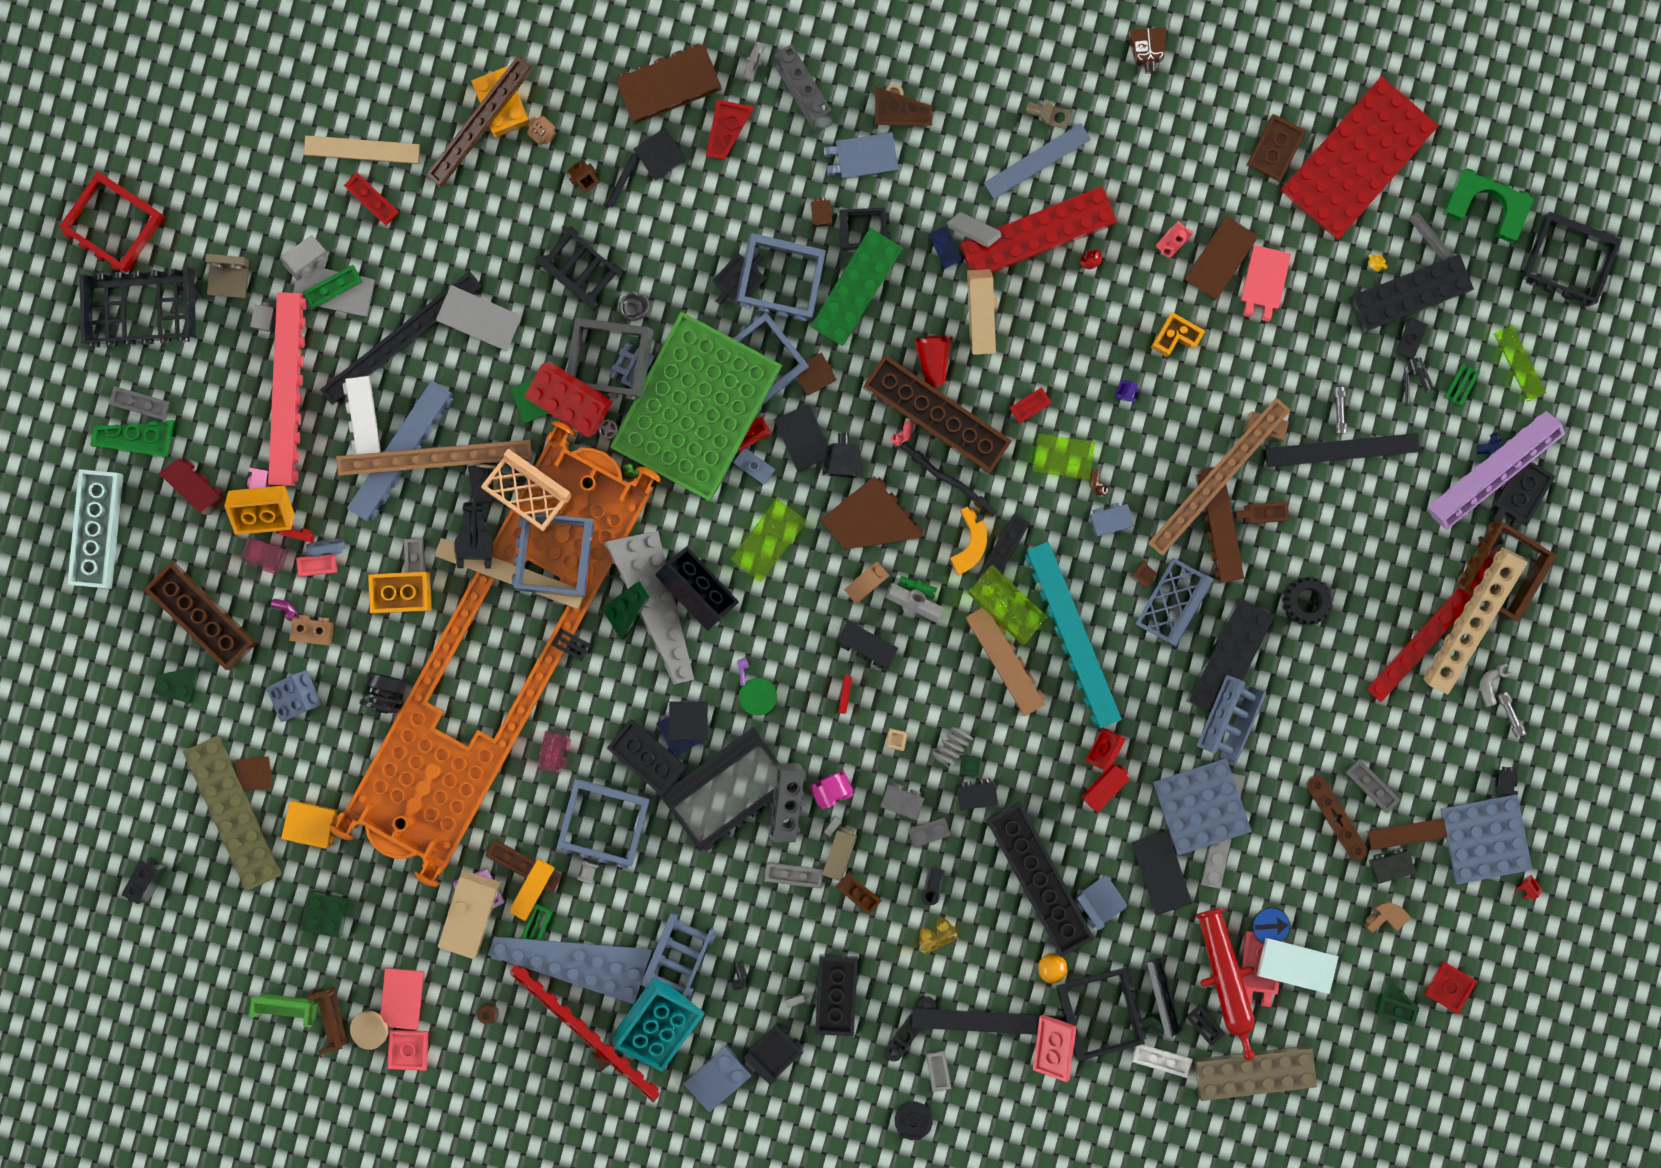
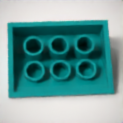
M653 978L612 1034L613 1048L663 1072L701 1020L704 1011L670 985Z

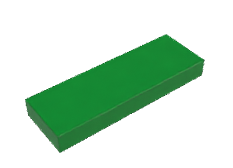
M351 265L305 290L303 294L313 310L363 283L355 266Z

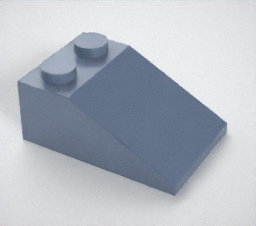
M725 1044L683 1084L710 1112L748 1080L752 1072Z

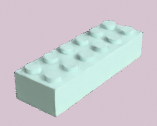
M79 469L67 585L112 589L123 474Z

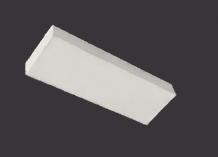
M1144 1044L1135 1046L1131 1059L1134 1063L1185 1078L1188 1077L1193 1060L1192 1058Z

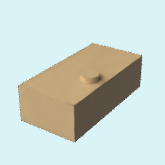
M967 270L969 332L972 354L996 353L994 310L998 309L997 298H994L991 270Z
M465 870L463 871L455 889L438 948L471 959L476 958L480 951L501 882Z

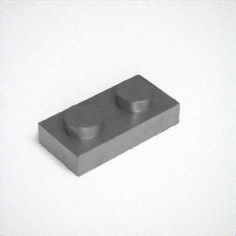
M945 817L908 829L914 848L951 836Z

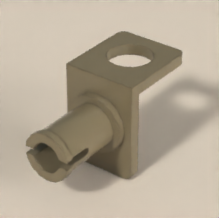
M1045 100L1044 105L1028 102L1026 107L1027 114L1040 116L1046 125L1062 129L1067 128L1071 116L1070 110L1054 107L1049 100ZM1058 113L1065 115V119L1061 123L1055 122V116Z
M476 464V467L496 468L494 465ZM513 478L502 479L503 485L514 486V481H510ZM500 480L493 481L492 490H499Z

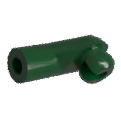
M1156 1014L1139 1020L1142 1028L1152 1025L1159 1032H1164L1161 1017Z

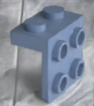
M307 670L293 674L267 688L281 722L322 705Z
M1107 876L1101 877L1075 896L1078 900L1075 904L1081 912L1085 910L1089 916L1086 920L1092 928L1096 926L1098 930L1105 926V922L1127 907V903Z

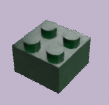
M314 890L309 891L300 930L336 938L341 937L350 898Z

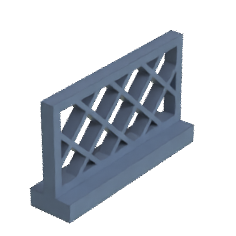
M1173 558L1135 625L1177 647L1214 579ZM1174 564L1182 567L1184 575L1172 576L1171 569ZM1194 574L1199 576L1201 579L1198 585L1190 587L1187 576ZM1185 577L1187 588L1176 590L1174 580ZM1172 581L1174 591L1163 594L1161 588L1163 583ZM1188 590L1190 594L1189 601L1180 603L1177 593ZM1175 594L1178 604L1167 607L1164 597ZM1162 597L1165 608L1154 611L1152 602L1154 599ZM1179 607L1181 615L1179 618L1171 620L1168 609ZM1166 610L1169 621L1157 624L1155 613ZM1153 614L1155 625L1146 626L1141 623L1144 616ZM1169 623L1171 632L1166 637L1160 634L1158 626Z

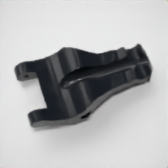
M465 502L462 506V527L454 542L456 564L459 569L464 568V560H484V568L491 569L493 539L484 526L483 504L480 502Z

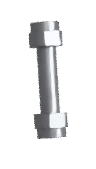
M1345 387L1333 388V398H1336L1337 424H1334L1335 434H1346L1347 423L1344 422V397H1346Z
M1505 691L1496 695L1499 704L1503 705L1513 728L1511 730L1515 738L1525 735V728L1523 724L1520 725L1511 706V697L1508 692Z

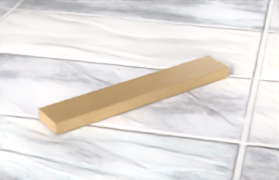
M305 135L304 155L419 164L420 144Z

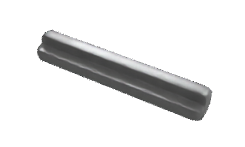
M1418 212L1414 213L1409 218L1410 222L1442 260L1450 258L1452 255L1450 250Z

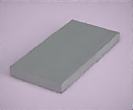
M317 267L311 271L308 277L302 278L299 281L296 280L293 293L304 295L303 292L337 274L338 271ZM361 277L363 283L319 307L367 317L375 280Z
M451 285L436 321L507 351L522 316Z

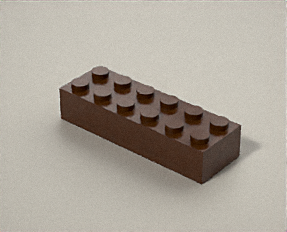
M170 562L143 589L225 670H232L258 643L177 563Z

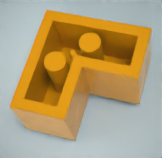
M1171 312L1150 348L1165 357L1170 355L1177 342L1194 350L1205 330Z

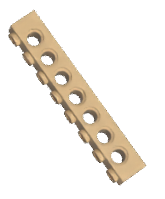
M1503 547L1495 554L1494 562L1485 571L1484 578L1480 585L1476 586L1471 600L1465 604L1464 612L1455 621L1452 632L1446 636L1444 645L1436 653L1431 667L1425 671L1423 679L1429 686L1447 695L1450 693L1528 562L1522 556ZM1507 567L1506 571L1500 574V571ZM1497 584L1494 590H1490L1491 586ZM1487 601L1485 606L1480 607L1482 602ZM1477 617L1474 623H1470L1473 618ZM1467 634L1465 639L1460 640L1462 635ZM1453 651H1457L1454 656H1450ZM1447 667L1446 671L1441 672L1442 668Z

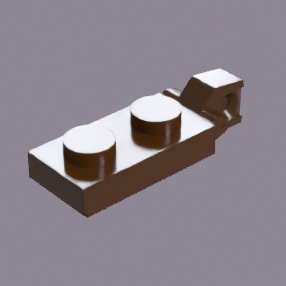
M1288 502L1249 504L1244 506L1242 511H1234V519H1245V523L1250 524L1289 521Z

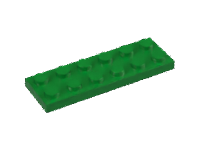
M870 228L810 327L843 346L903 247Z

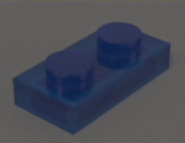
M946 226L928 234L944 269L962 261Z

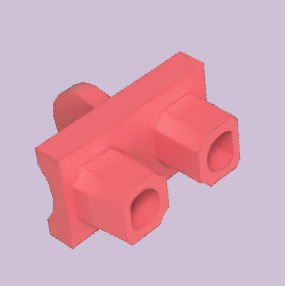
M1177 221L1156 244V247L1161 250L1162 254L1171 258L1193 235V231L1185 228Z

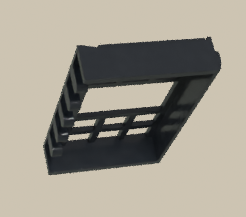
M183 267V270H150L147 273L132 271V274L115 272L114 275L98 273L97 276L79 274L81 343L88 344L89 348H100V344H106L107 347H117L118 343H124L125 346H135L136 342L152 345L154 341L169 344L172 343V340L190 342V339H197L195 269ZM174 283V297L162 298L161 284ZM178 283H184V297H179ZM157 285L158 335L127 337L126 287ZM121 287V301L109 302V288ZM104 288V302L92 303V289ZM179 301H184L185 315H179ZM162 302H174V316H162ZM121 305L122 319L110 320L109 306ZM104 306L105 320L93 321L92 307ZM179 319H185V333H180ZM163 320H175V334H163ZM122 323V337L110 338V324ZM105 324V338L93 339V325Z

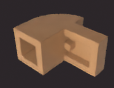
M877 561L847 586L844 591L857 604L890 575Z
M1379 902L1372 906L1377 913L1369 915L1364 926L1373 933L1386 921L1394 930L1398 931L1411 917L1402 907L1394 903Z

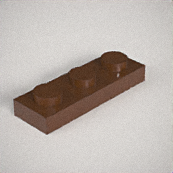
M849 872L835 886L868 915L882 901Z

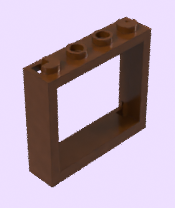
M1494 520L1488 526L1485 537L1478 543L1474 556L1468 560V566L1464 573L1459 576L1456 587L1473 597L1474 589L1469 586L1501 531L1540 554L1508 610L1501 606L1498 611L1510 620L1519 622L1557 555L1504 522Z

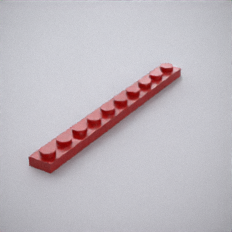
M1493 548L1487 555L1470 584V588L1475 590L1476 586L1482 582L1485 571L1491 567L1495 554L1499 552L1496 548ZM1457 588L1366 690L1379 702H1382L1464 612V606L1471 600L1472 596Z
M515 965L510 970V975L650 1101L655 1102L660 1094L655 1084L646 1082L643 1079L644 1075L637 1069L633 1070L629 1066L628 1060L623 1056L618 1057L614 1053L615 1049L607 1043L605 1045L600 1040L601 1037L594 1030L589 1031L586 1028V1023L578 1017L576 1019L566 1005L561 1006L557 1002L558 998L553 993H547L542 989L544 986L537 979L532 980L528 976L529 972L521 966L519 968Z

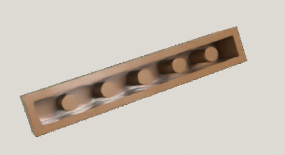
M985 605L965 617L1022 714L1027 716L1045 705L1043 702L1045 697L1040 689L1038 691L1033 685L1036 683L1030 673L1026 674L1023 669L1026 666L1021 657H1016L1013 652L1016 650L1011 640L1007 641L1004 634L1006 632L1001 624H996L993 619L996 617L991 607L987 609Z

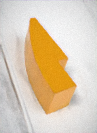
M537 859L513 902L509 913L526 921L555 867Z

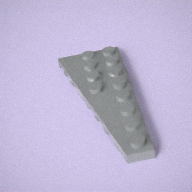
M654 531L604 542L612 557L611 560L616 565L620 573L619 576L624 581L627 589L640 581L650 597L639 616L644 620L648 628L647 632L652 636L656 644L655 648L657 652H660L665 662L664 666L673 683L678 684L694 680L674 595L655 576L666 563L659 532Z

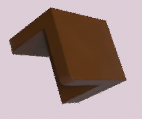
M1142 561L1130 577L1143 588H1147L1157 573L1147 565V562Z

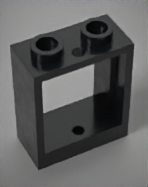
M885 207L839 210L841 251L857 250L860 243L849 244L847 217L880 216L881 234L891 240L890 232H886V224H890L889 213H885Z

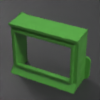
M261 993L259 997L251 996L249 1018L259 1017L262 1013L304 1018V1027L314 1026L312 1021L316 1019L318 1000L308 1001L307 998Z

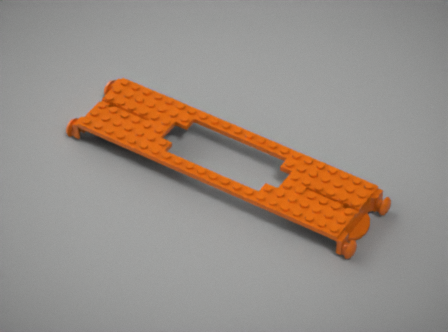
M556 420L551 423L555 428L547 436L546 439L549 441L534 467L571 493L572 498L563 505L557 515L588 518L594 521L586 594L580 608L577 609L567 605L495 738L477 730L469 746L436 729L445 711L428 703L496 579L476 572L346 810L339 814L336 825L330 824L332 833L344 840L356 838L351 833L352 829L358 828L360 824L364 825L367 838L373 847L388 857L394 859H407L415 855L422 857L423 869L421 872L415 870V877L418 881L430 887L440 885V882L436 880L437 875H441L450 862L564 654L563 651L552 646L551 643L560 628L573 635L575 634L613 565L612 557L604 542L628 537L653 491L652 483L654 481L660 483L659 475L647 467L636 468L635 470L640 473L637 479L635 478L632 482L627 483L623 481L621 469L615 460L605 452L594 448H580L570 452L568 449L569 442L566 440L569 435L576 437V432L562 421ZM589 479L593 480V486L586 489L585 483ZM540 487L531 488L532 498L543 496V489ZM529 489L521 490L518 496L519 500L530 498ZM555 498L546 499L548 508H554L560 502ZM544 500L533 501L534 511L545 509ZM531 502L519 503L521 511H532ZM512 509L493 541L492 557L514 564V557L518 555L519 547H516L517 536H521V528H519L521 516ZM530 523L526 562L530 561L560 577L559 581L577 587L584 527L549 524L544 531H541ZM562 634L561 636L562 638L568 641H571L572 639L564 634ZM558 641L557 643L565 648L568 647L567 644L561 641ZM401 818L406 822L405 828L400 825Z

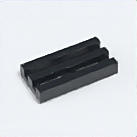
M562 628L559 629L551 643L552 646L581 661L583 660V654L587 653L586 648L591 646L590 643ZM564 634L583 645L579 647L561 636ZM558 641L578 650V654L557 644Z
M1200 1004L1185 1016L1210 1046L1226 1034ZM1199 1010L1206 1016V1018H1207V1019L1212 1023V1025L1218 1030V1032H1219L1218 1035H1216V1034L1214 1033V1031L1207 1025V1023H1206V1022L1201 1018V1016L1197 1013ZM1195 1015L1214 1038L1210 1040L1191 1017Z

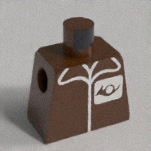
M1166 27L1130 30L1128 39L1135 64H1144L1145 74L1156 73V63L1162 62L1164 59Z

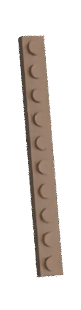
M1275 398L1148 544L1163 556L1291 410L1278 398Z
M530 440L343 455L336 456L338 476L500 462L508 449L524 460L532 459Z

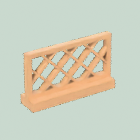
M510 449L504 453V458L481 486L483 490L541 531L547 528L563 505L572 498L568 490ZM505 464L512 467L513 474L502 476V467ZM516 477H526L528 485L517 487ZM513 478L514 487L503 489L502 479ZM500 480L501 489L492 490L488 485L491 481ZM540 487L543 489V496L532 498L531 488ZM529 489L530 498L519 500L517 490ZM515 491L516 500L507 501L504 497V492ZM555 498L560 502L556 507L548 508L546 499ZM544 500L545 509L534 511L533 501ZM531 502L532 511H521L519 503ZM546 513L547 519L542 525L535 520V514Z

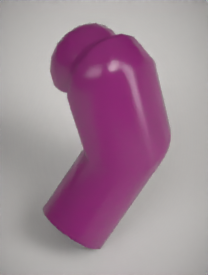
M275 598L272 600L271 607L284 610L286 612L284 616L286 620L292 621V618L297 616V610L288 601Z

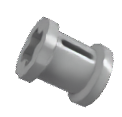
M582 860L583 868L577 879L594 884L593 877L599 865Z

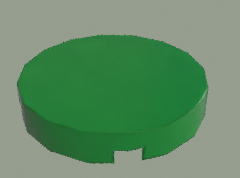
M753 678L748 680L745 686L741 687L739 701L741 707L747 713L761 716L774 708L777 702V692L770 681L764 678Z

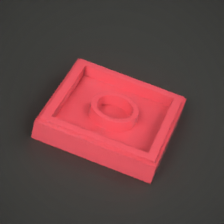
M390 1029L387 1069L426 1071L429 1031Z

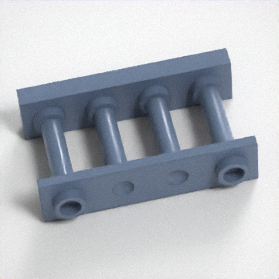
M1226 675L1197 747L1214 754L1219 749L1222 751L1221 758H1227L1228 761L1237 764L1266 692L1253 687H1249L1247 691L1243 689L1244 681ZM1242 696L1245 699L1241 708H1238L1236 704L1239 697ZM1232 713L1237 715L1233 726L1228 724ZM1225 731L1230 733L1226 744L1221 742Z
M671 912L641 985L647 987L651 980L656 978L670 985L685 998L690 999L693 988H690L707 945L712 946L716 935L712 934L714 931L712 928H710L707 934L680 923V920L677 919L679 914ZM672 930H679L705 941L701 952L673 941V938L670 937ZM670 947L696 958L697 962L694 969L692 970L666 959L662 955L664 949H669ZM657 965L660 967L663 965L689 976L686 988L657 976L658 974L655 973Z

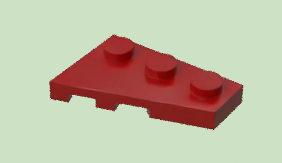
M717 99L707 147V157L725 160L754 107Z

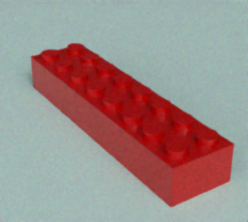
M1101 186L996 228V230L1000 231L1001 237L989 247L972 239L960 242L959 247L969 270L990 269L993 274L1114 226L1117 219L1104 187Z

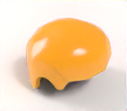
M1055 953L1043 956L1038 965L1039 976L1046 983L1055 984L1060 982L1067 973L1065 959Z

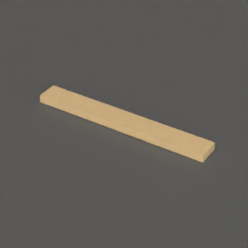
M441 538L434 556L456 564L454 542ZM492 557L491 569L484 568V560H464V567L512 584V574H516L517 566ZM527 569L524 570L523 584L576 590V587ZM536 593L577 609L580 608L583 600L581 597Z

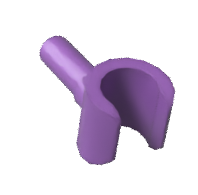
M742 658L737 661V666L740 673V686H745L744 669L749 668V664L746 658Z

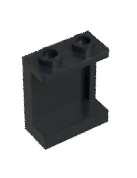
M152 857L149 858L147 863L140 861L125 886L122 896L136 904L149 901L168 866Z
M778 1023L743 1057L770 1086L799 1055L804 1053L802 1049L804 1045L797 1038L793 1040L788 1035L790 1031L783 1024L779 1025Z

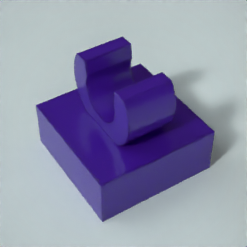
M1121 379L1114 397L1123 401L1136 402L1133 395L1134 392H1140L1137 388L1138 384Z

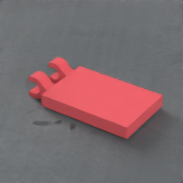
M1257 245L1253 246L1240 300L1246 303L1243 316L1251 317L1254 305L1264 307L1261 320L1268 322L1271 320L1273 309H1279L1291 253Z
M1245 931L1241 969L1249 966L1254 968L1252 974L1243 976L1242 979L1249 1003L1252 1004L1253 991L1263 992L1261 1006L1271 1007L1272 994H1278L1279 981L1257 976L1264 944L1257 940L1253 932Z

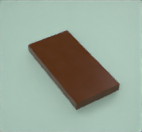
M1226 216L1184 280L1216 301L1259 236Z

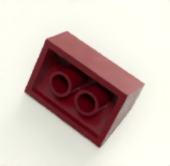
M179 458L160 471L159 475L201 514L210 516L225 500L222 496V490L216 485L212 487L208 483L209 478L202 472L198 474L194 470L195 465L188 459L183 460Z

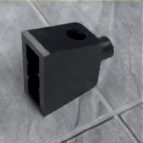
M838 433V443L828 445L822 476L850 478L863 476L859 445L849 444V433Z

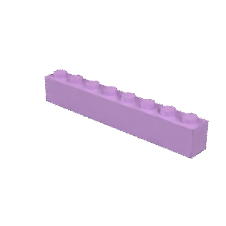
M1547 411L1536 417L1531 424L1523 428L1515 437L1508 440L1504 446L1493 452L1488 459L1478 464L1473 471L1462 477L1457 484L1449 488L1441 497L1434 500L1428 506L1432 518L1448 530L1565 435L1562 423Z

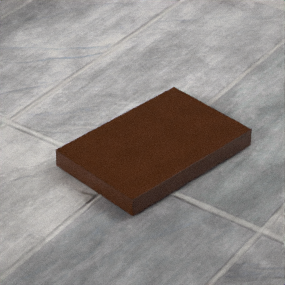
M1272 114L1246 166L1280 183L1307 131Z

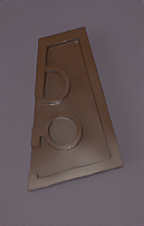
M875 86V125L932 126L931 105Z

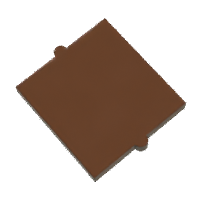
M822 352L805 361L809 368L797 376L798 384L802 385L807 396L837 380L831 370V365L827 363Z
M269 756L235 760L236 775L244 791L272 788L271 774L273 771L270 769Z

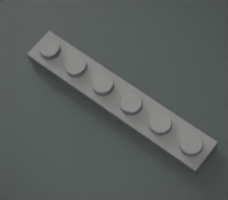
M1232 773L1239 796L1241 797L1245 776ZM1231 839L1209 845L1201 885L1221 889Z

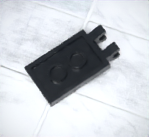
M1530 462L1506 482L1493 504L1497 511L1491 517L1490 522L1494 520L1502 521L1505 516L1512 521L1509 526L1517 531L1521 524L1528 525L1556 476Z

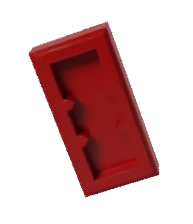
M1041 387L1009 407V409L1020 424L1052 404V402Z

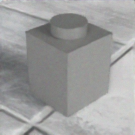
M261 302V305H254L251 328L273 333L276 309L272 308V304Z

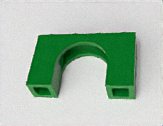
M1467 168L1460 171L1442 215L1460 222L1464 219L1470 202L1476 194H1492L1499 199L1503 207V217L1495 237L1511 244L1516 242L1534 198L1530 197V194L1525 191L1518 192L1513 190L1512 186L1508 184L1496 183L1489 176H1479L1472 169Z

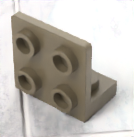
M206 254L205 262L210 264L207 294L210 296L246 298L249 260L245 257Z

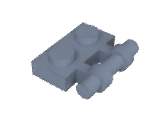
M626 343L624 348L620 349L618 353L620 355L616 363L612 365L609 377L616 380L618 374H622L624 376L621 383L633 388L639 348H637L635 354H632L630 351L633 346ZM651 354L649 356L647 372L655 359V356ZM628 358L631 362L626 370L622 367Z

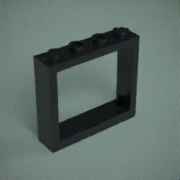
M1549 212L1544 216L1521 279L1526 280L1525 283L1531 286L1544 287L1543 290L1547 292H1558L1565 299H1576L1583 306H1593L1599 301L1622 239ZM1549 225L1608 247L1590 296L1531 274Z
M1125 968L1056 985L1065 1022L1077 1026L1067 989L1118 975L1133 1029L1134 1040L1083 1052L1078 1029L1076 1028L1073 1050L1075 1061H1082L1145 1044L1146 1032L1140 1026L1141 1014L1139 1009L1135 1008L1134 1001H1136V995L1134 990L1130 989L1129 982H1131V976H1129V972Z

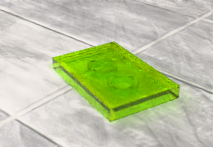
M1038 434L1032 472L1090 480L1095 442Z

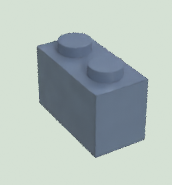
M1122 502L1112 504V508L1104 510V507L1092 510L1093 514H1090L1089 518L1095 537L1133 527L1134 524L1128 504L1123 505Z

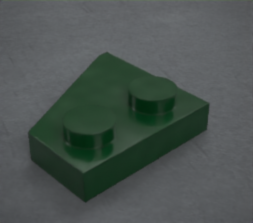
M200 667L158 674L152 693L191 703Z
M1386 979L1376 1014L1415 1026L1420 1008L1392 980Z

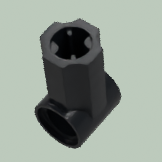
M934 867L928 868L921 897L925 904L935 905L939 901L945 870ZM929 891H933L936 895L933 902H928L925 898L926 893Z

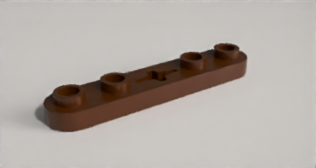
M1317 775L1311 776L1306 782V787L1347 855L1353 860H1362L1367 854V848L1325 779ZM1331 809H1333V811H1334L1337 815L1341 814V817L1339 818V820H1340L1341 824L1343 825L1342 827L1340 826V824H1339L1337 821H1332V819L1334 818V815H1333Z

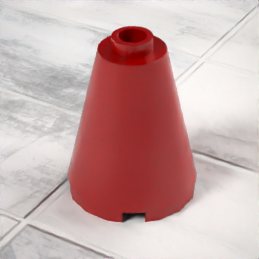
M932 335L926 336V339L915 337V346L925 382L932 387H941V383H945L953 341L952 336Z

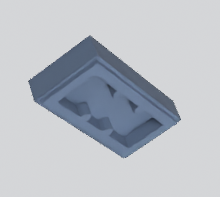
M746 448L740 452L733 462L763 485L766 484L775 471L773 467Z

